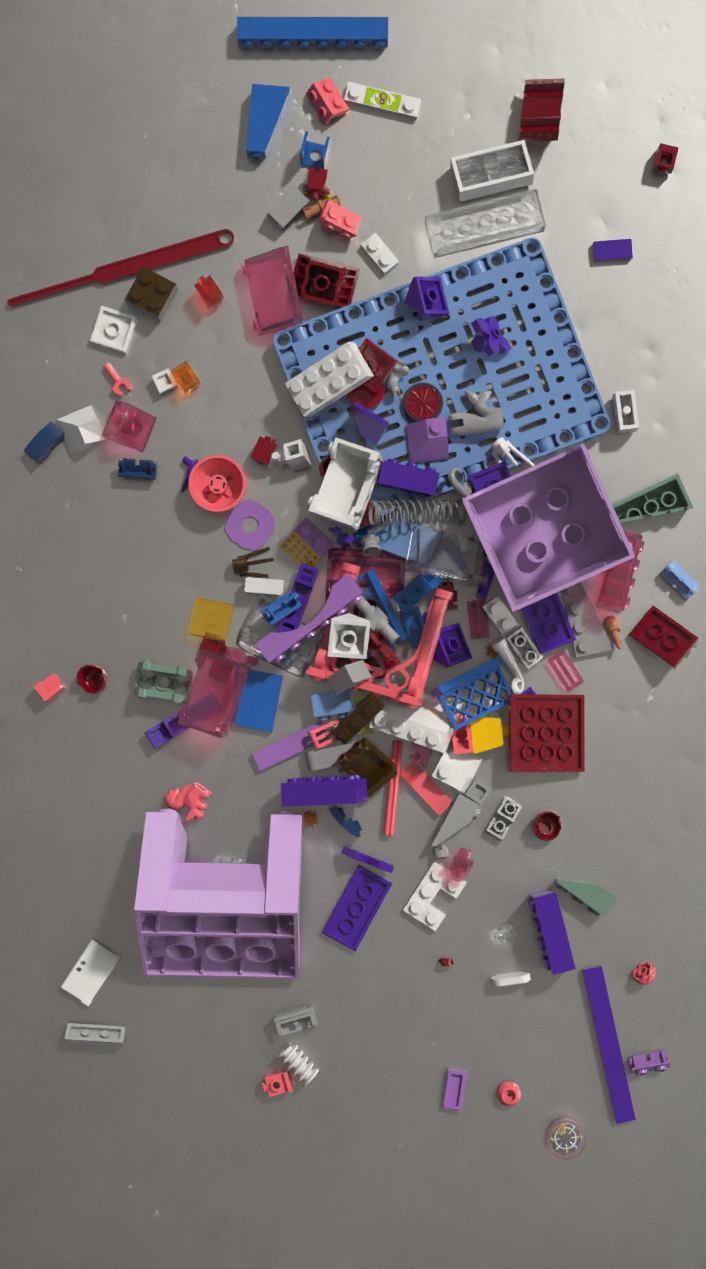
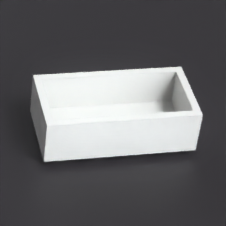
M347 342L286 382L285 385L303 416L312 417L374 377L357 345Z

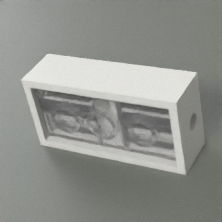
M525 140L450 159V169L459 202L533 184L534 172Z

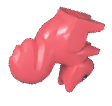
M193 783L184 786L180 791L177 788L169 790L165 795V804L168 808L175 811L180 810L184 805L187 806L190 810L186 816V821L200 819L204 816L202 809L207 807L203 799L208 798L211 792L201 784Z

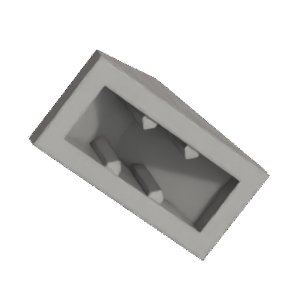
M364 660L344 665L328 678L338 695L372 677Z

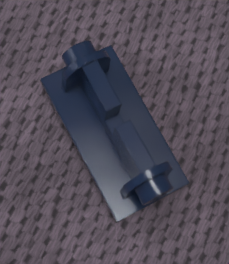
M122 458V460H118L119 471L117 477L156 480L157 462L153 460H139V465H136V459Z

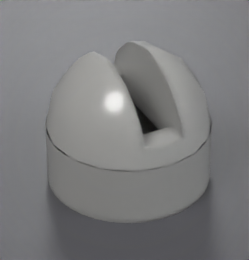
M438 845L434 848V860L449 857L446 846L441 845V850H439Z

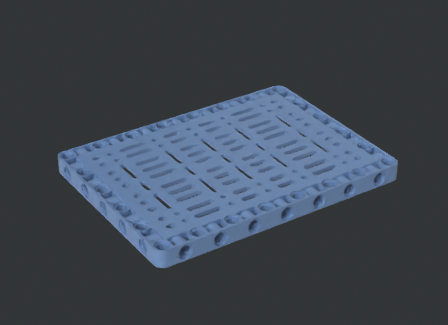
M527 238L426 276L441 277L450 313L448 314L450 319L437 325L431 323L440 317L420 321L419 312L404 303L411 284L410 282L281 330L273 338L274 347L287 382L291 380L293 374H300L341 347L342 345H337V341L360 332H364L365 336L351 341L358 348H360L365 338L370 339L377 345V342L382 340L383 344L378 346L398 361H403L406 365L420 361L422 363L421 366L409 370V374L399 380V389L405 395V392L414 385L409 384L408 380L423 374L427 378L417 383H429L438 388L443 397V408L437 418L445 417L447 436L451 440V444L448 445L449 454L455 452L457 455L455 458L444 462H439L438 460L427 461L431 468H435L436 472L440 473L434 498L455 491L449 480V472L452 468L457 467L462 471L459 474L462 477L460 484L464 482L471 483L469 475L488 468L489 461L496 462L495 457L491 454L494 451L491 448L492 444L484 447L478 446V443L492 437L498 440L503 437L505 441H509L512 446L533 462L602 436L610 428L609 416L542 244L537 238ZM527 247H535L536 252H528ZM497 259L501 262V265L494 266L491 261ZM461 272L464 273L466 277L464 279H458L456 277V274ZM522 273L523 277L518 279L515 275ZM502 279H506L507 283H502ZM547 281L550 287L543 288L540 282ZM488 284L494 285L493 289L471 297L466 296V293ZM527 286L529 289L522 292L520 288ZM508 292L512 293L511 297L507 296ZM457 297L459 300L454 302L453 298ZM494 297L499 298V301L477 310L471 309V306ZM387 299H392L395 303L392 306H387L384 302ZM529 304H535V308H527ZM513 305L518 307L526 328L525 332H522L519 328L512 309ZM459 310H462V311L464 312V314H463V315H459V314H458V311H459ZM352 312H357L359 314V317L357 319H351L349 317V314ZM414 312L418 313L417 317L413 316ZM505 315L506 319L498 322L500 325L499 331L510 328L511 332L502 336L508 342L515 341L516 345L511 347L512 349L507 353H498L491 357L486 352L482 351L480 353L472 350L463 324L467 323L474 338L477 334L471 325L473 321L479 318L485 320L490 316ZM561 316L563 318V322H555L554 317ZM403 317L405 319L404 322L394 326H386L387 322ZM540 317V321L536 323L532 319ZM317 325H321L324 328L320 333L315 332L313 329ZM422 325L423 330H419L418 326ZM377 327L378 331L374 332L372 329ZM406 330L410 332L409 335L397 340L391 339V336ZM544 330L546 334L539 336L538 331ZM451 333L457 335L456 338L443 343L438 341L439 338ZM285 338L288 340V343L285 346H280L278 341ZM424 338L428 339L437 361L435 366L430 362L423 343ZM526 341H531L536 354L534 357L530 355ZM327 345L329 346V349L324 350L323 347ZM457 346L462 348L461 351L448 356L443 354L444 351ZM411 348H415L417 350L415 353L410 354L408 356L402 358L398 357L399 353L409 350ZM313 350L316 352L313 356L307 355L309 351ZM549 350L553 351L551 356H547L545 353ZM574 351L577 357L570 358L567 352ZM463 359L467 361L465 365L454 369H449L448 367L450 364ZM477 359L483 361L487 372L486 375L481 374ZM519 361L524 362L522 367L500 375L496 373V370ZM552 364H558L559 367L557 369H551ZM536 365H539L542 369L549 392H545L535 369ZM437 374L442 375L446 390L440 388L436 377ZM526 374L529 375L528 380L506 388L501 386L502 383ZM389 376L384 382L387 393L384 395L382 402L369 410L376 415L394 410L395 413L383 419L388 421L389 425L398 423L400 427L386 432L377 445L403 436L405 440L378 450L376 448L377 445L364 438L367 448L380 452L384 461L409 454L406 413L403 405L400 404L398 396H393L387 390ZM563 377L564 381L558 383L556 378ZM475 381L473 385L460 390L456 388L458 384L463 382ZM490 383L502 409L503 419L505 420L504 428L482 434L465 435L464 439H461L459 435H451L450 428L464 426L463 421H460V425L456 426L454 422H448L450 411L446 399L452 400L456 412L470 411L475 409L470 401L466 403L461 401L462 398L467 397L464 391H473L480 394L483 391H488L486 384ZM588 386L591 392L585 394L582 392L581 387ZM528 388L534 389V392L512 401L506 400V397ZM569 394L571 398L563 400V396ZM489 396L485 404L488 407L494 408L492 400ZM341 397L312 417H304L297 406L318 463L324 457L330 455L328 450L326 452L318 450L320 444L324 443L329 447L330 443L335 441V438H339L360 446L356 436L358 432L357 425L351 422L347 412L349 407L354 411L353 404L348 397L347 399ZM552 400L555 404L551 406L549 404V401ZM537 405L541 406L540 411L518 419L513 418V415ZM332 408H336L337 412L334 414H330L329 410ZM575 408L576 412L569 414L568 409ZM479 413L475 414L476 416L483 417ZM554 414H559L560 418L555 419ZM540 419L546 420L545 424L524 432L518 431V428ZM595 422H603L604 429L596 428ZM338 429H345L343 434H337ZM506 432H509V433L511 434V436H510V437H506V436H505V433H506ZM561 434L568 436L569 441L567 443L560 441L559 436ZM469 447L470 452L467 453L464 449ZM524 448H531L533 455L526 456L523 451ZM512 450L509 453L518 463V466H514L507 456L501 458L499 455L501 462L505 461L508 470L527 464ZM410 459L398 464L406 465V463H410ZM418 462L413 464L418 465L417 468L425 469L424 464L426 462ZM375 485L369 501H375L376 503L379 501H390L392 503L396 500L399 503L402 500L405 502L408 500L412 502L418 500L421 502L422 500L429 501L434 498L421 497L414 493ZM396 502L393 503L394 513H396L398 506ZM403 502L400 503L401 511L404 510L405 506ZM411 502L407 503L408 508L412 507ZM379 503L378 507H379V510H380V519H381V518H382V508H381V506H380L381 503Z

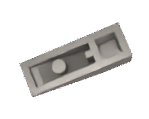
M458 793L431 845L436 847L469 824L472 819L476 820L481 811L478 809L479 804Z

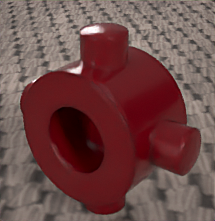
M441 957L439 959L441 966H452V964H455L452 957Z

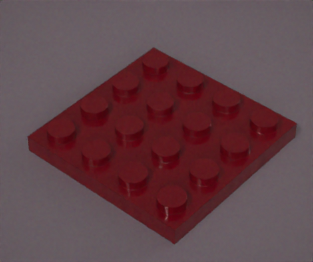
M509 694V772H585V695Z

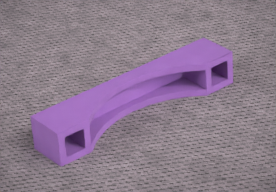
M347 574L332 585L330 596L325 606L311 622L301 628L288 632H270L255 645L268 663H278L285 658L284 654L287 651L293 652L300 647L299 642L303 639L309 640L316 634L315 630L319 627L323 629L331 623L330 619L335 615L338 617L345 613L348 605L351 603L355 605L361 601V596L364 592L352 575Z

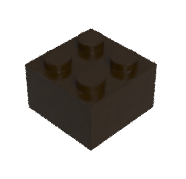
M142 266L125 301L130 307L161 322L178 291L176 283Z

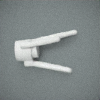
M503 437L491 445V448L494 450L491 454L495 457L497 464L501 463L500 455L501 458L507 456L514 466H518V463L509 453L512 450L531 467L535 466L512 446L509 441H505Z

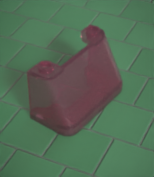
M288 246L279 247L245 259V264H241L243 276L247 275L256 317V319H252L254 331L258 330L259 335L279 332L302 323L303 318Z
M201 649V652L198 651L195 657L198 671L187 704L180 707L177 712V718H179L177 723L218 738H223L229 734L251 669V663Z

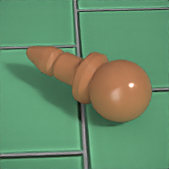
M610 615L604 619V627L607 629V633L612 636L615 646L620 650L622 648V641L619 635L621 630L618 627L619 620L617 617Z

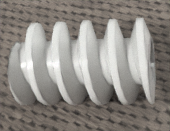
M297 1044L288 1045L280 1052L276 1059L283 1057L284 1059L281 1064L285 1065L288 1063L289 1065L286 1070L290 1071L293 1069L292 1077L299 1075L297 1083L304 1081L302 1086L304 1087L317 1075L319 1069L317 1067L312 1069L314 1064L312 1061L306 1063L308 1057H301L303 1051H296L298 1048Z

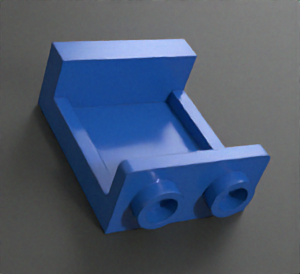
M431 564L393 597V600L406 613L434 590L445 577L434 564Z

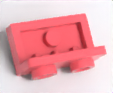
M331 78L314 82L306 92L309 101L323 124H328L332 118L346 114L349 110Z

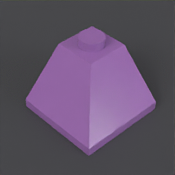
M445 417L425 419L406 425L410 463L449 459Z

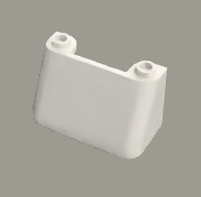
M335 438V441L331 442L328 448L331 461L319 493L315 494L314 497H310L307 507L309 508L308 511L357 531L380 473L383 458L380 452Z

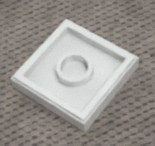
M101 306L89 342L126 354L138 318Z

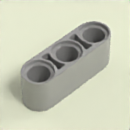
M354 743L305 752L308 772L337 766L336 760L342 753L347 752Z

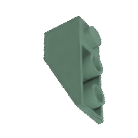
M555 879L558 883L557 888L565 894L568 891L574 895L572 899L580 905L586 903L590 906L588 910L597 917L599 914L604 917L617 900L616 896L598 884Z

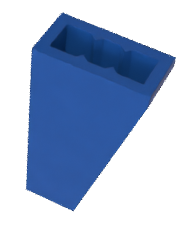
M252 84L246 145L247 157L253 160H261V158L267 157L290 100V87Z

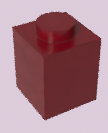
M265 436V438L259 437L250 456L251 460L269 468L273 459L272 454L278 448V445L275 443L276 440Z

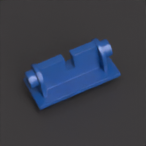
M290 591L260 610L270 626L302 607V604L298 600L300 598L296 592L292 593Z

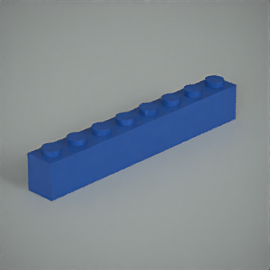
M237 17L238 46L243 48H252L253 46L271 48L272 46H279L286 49L290 48V46H298L305 49L309 46H317L324 49L328 46H335L336 48L343 49L347 46H354L355 48L362 49L366 46H373L376 49H381L384 46L388 47V17Z

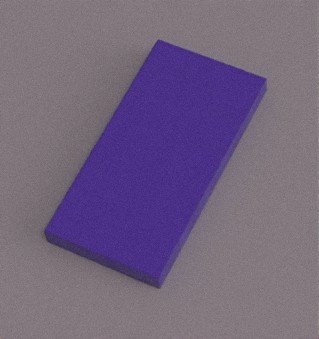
M358 865L322 933L356 952L392 882Z

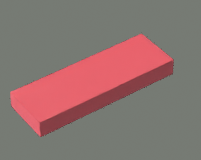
M412 761L400 773L439 816L453 804L415 761Z

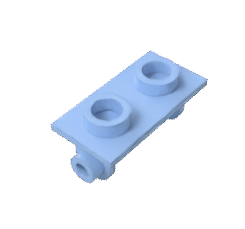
M674 560L659 573L686 600L700 587Z

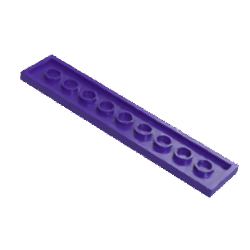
M505 461L469 475L475 493L511 477ZM557 592L521 608L540 654L576 640Z

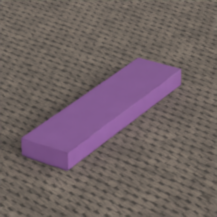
M322 721L252 753L259 770L266 769L314 746V743H311V737L307 733L323 726ZM326 729L315 733L316 737L327 733ZM327 736V737H325V738H323V739H321V740H318V742L320 743V742H322V741L328 739L329 736Z

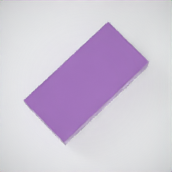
M447 1068L442 1108L462 1110L467 1071Z

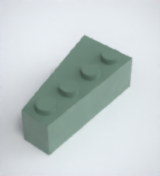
M672 474L611 503L620 523L694 509L679 474Z

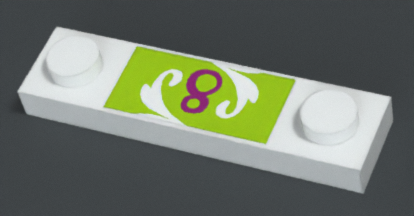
M348 82L344 97L345 103L416 120L421 104V99L352 82Z

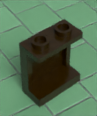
M365 737L360 741H356L347 752L342 753L336 760L337 769L340 773L345 771L348 775H360V778H367V796L369 798L398 774L396 764Z

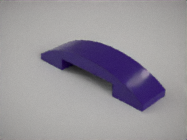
M301 563L292 593L296 592L300 598L298 600L302 607L280 620L276 633L288 632L299 628L319 569Z

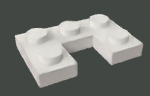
M434 861L403 910L436 931L446 914L430 903L440 888L457 899L467 882Z

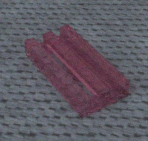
M564 649L547 659L567 692L584 682ZM559 656H563L566 663L574 673L575 677L578 680L576 683L571 677L566 667L564 666V664L562 663ZM553 660L557 661V663L563 670L564 674L572 684L571 686L567 684L566 680L556 667Z

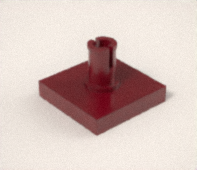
M365 338L359 351L374 377L363 384L374 393H378L398 360L373 341Z

